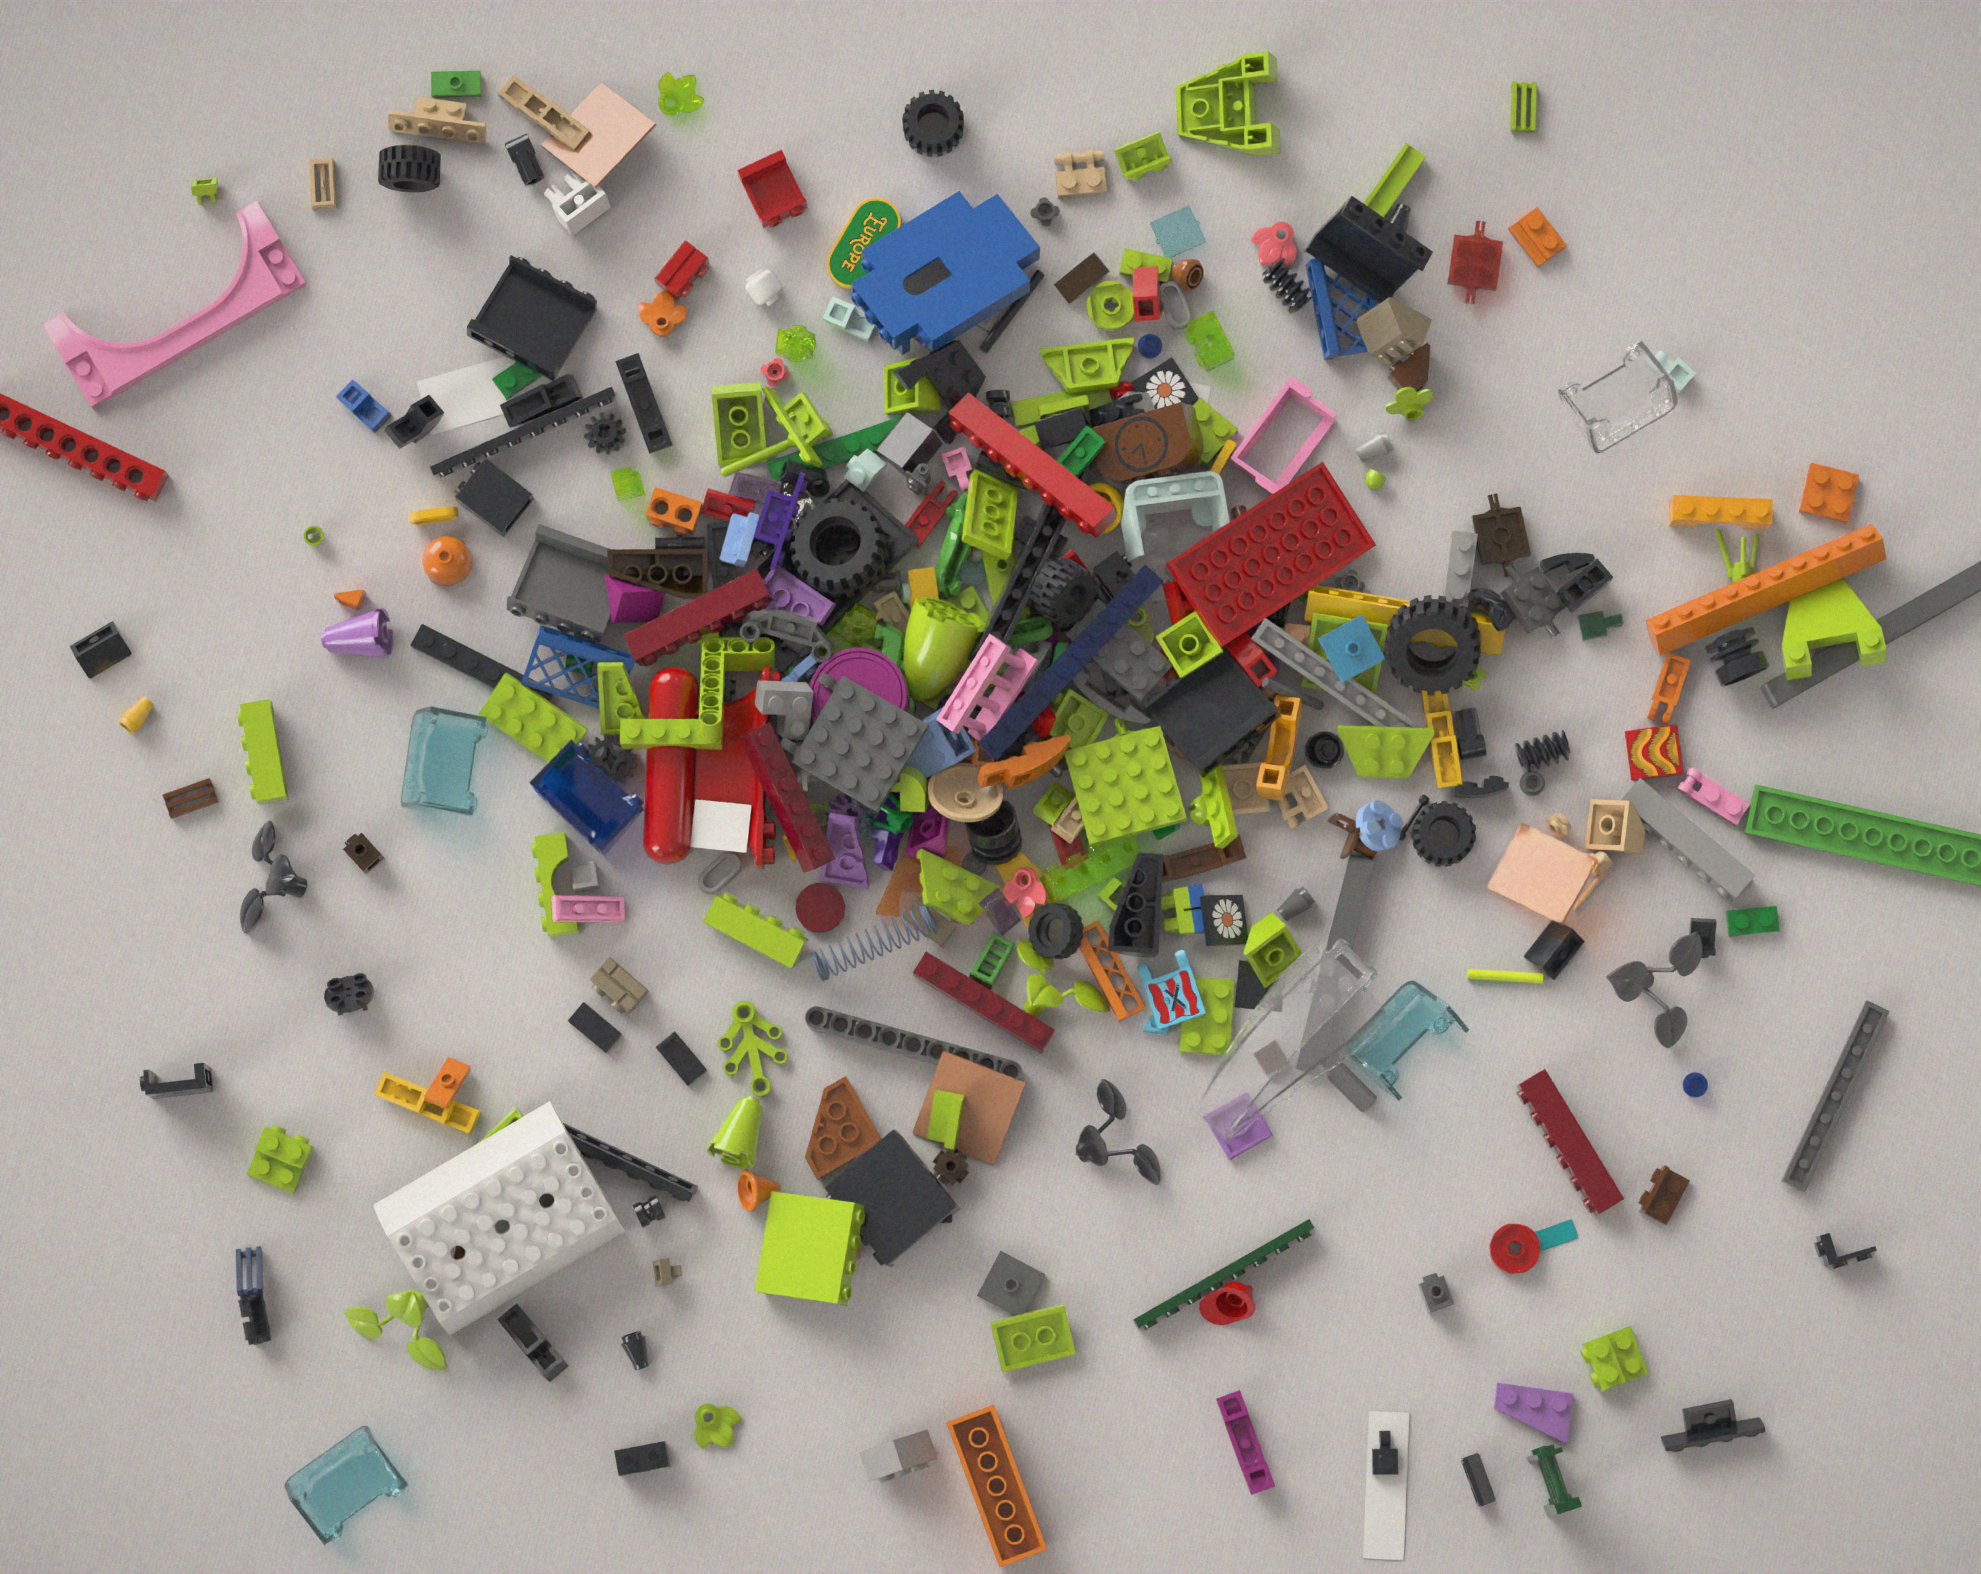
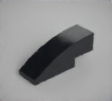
M566 374L546 385L541 384L501 404L500 407L509 428L563 408L582 399L583 396L574 375Z
M517 1303L497 1319L549 1383L569 1367Z

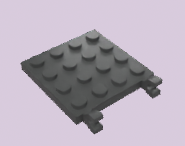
M822 672L818 682L833 691L801 747L785 737L780 745L783 750L795 756L792 760L793 764L878 813L928 730L929 725L845 676H842L838 682Z

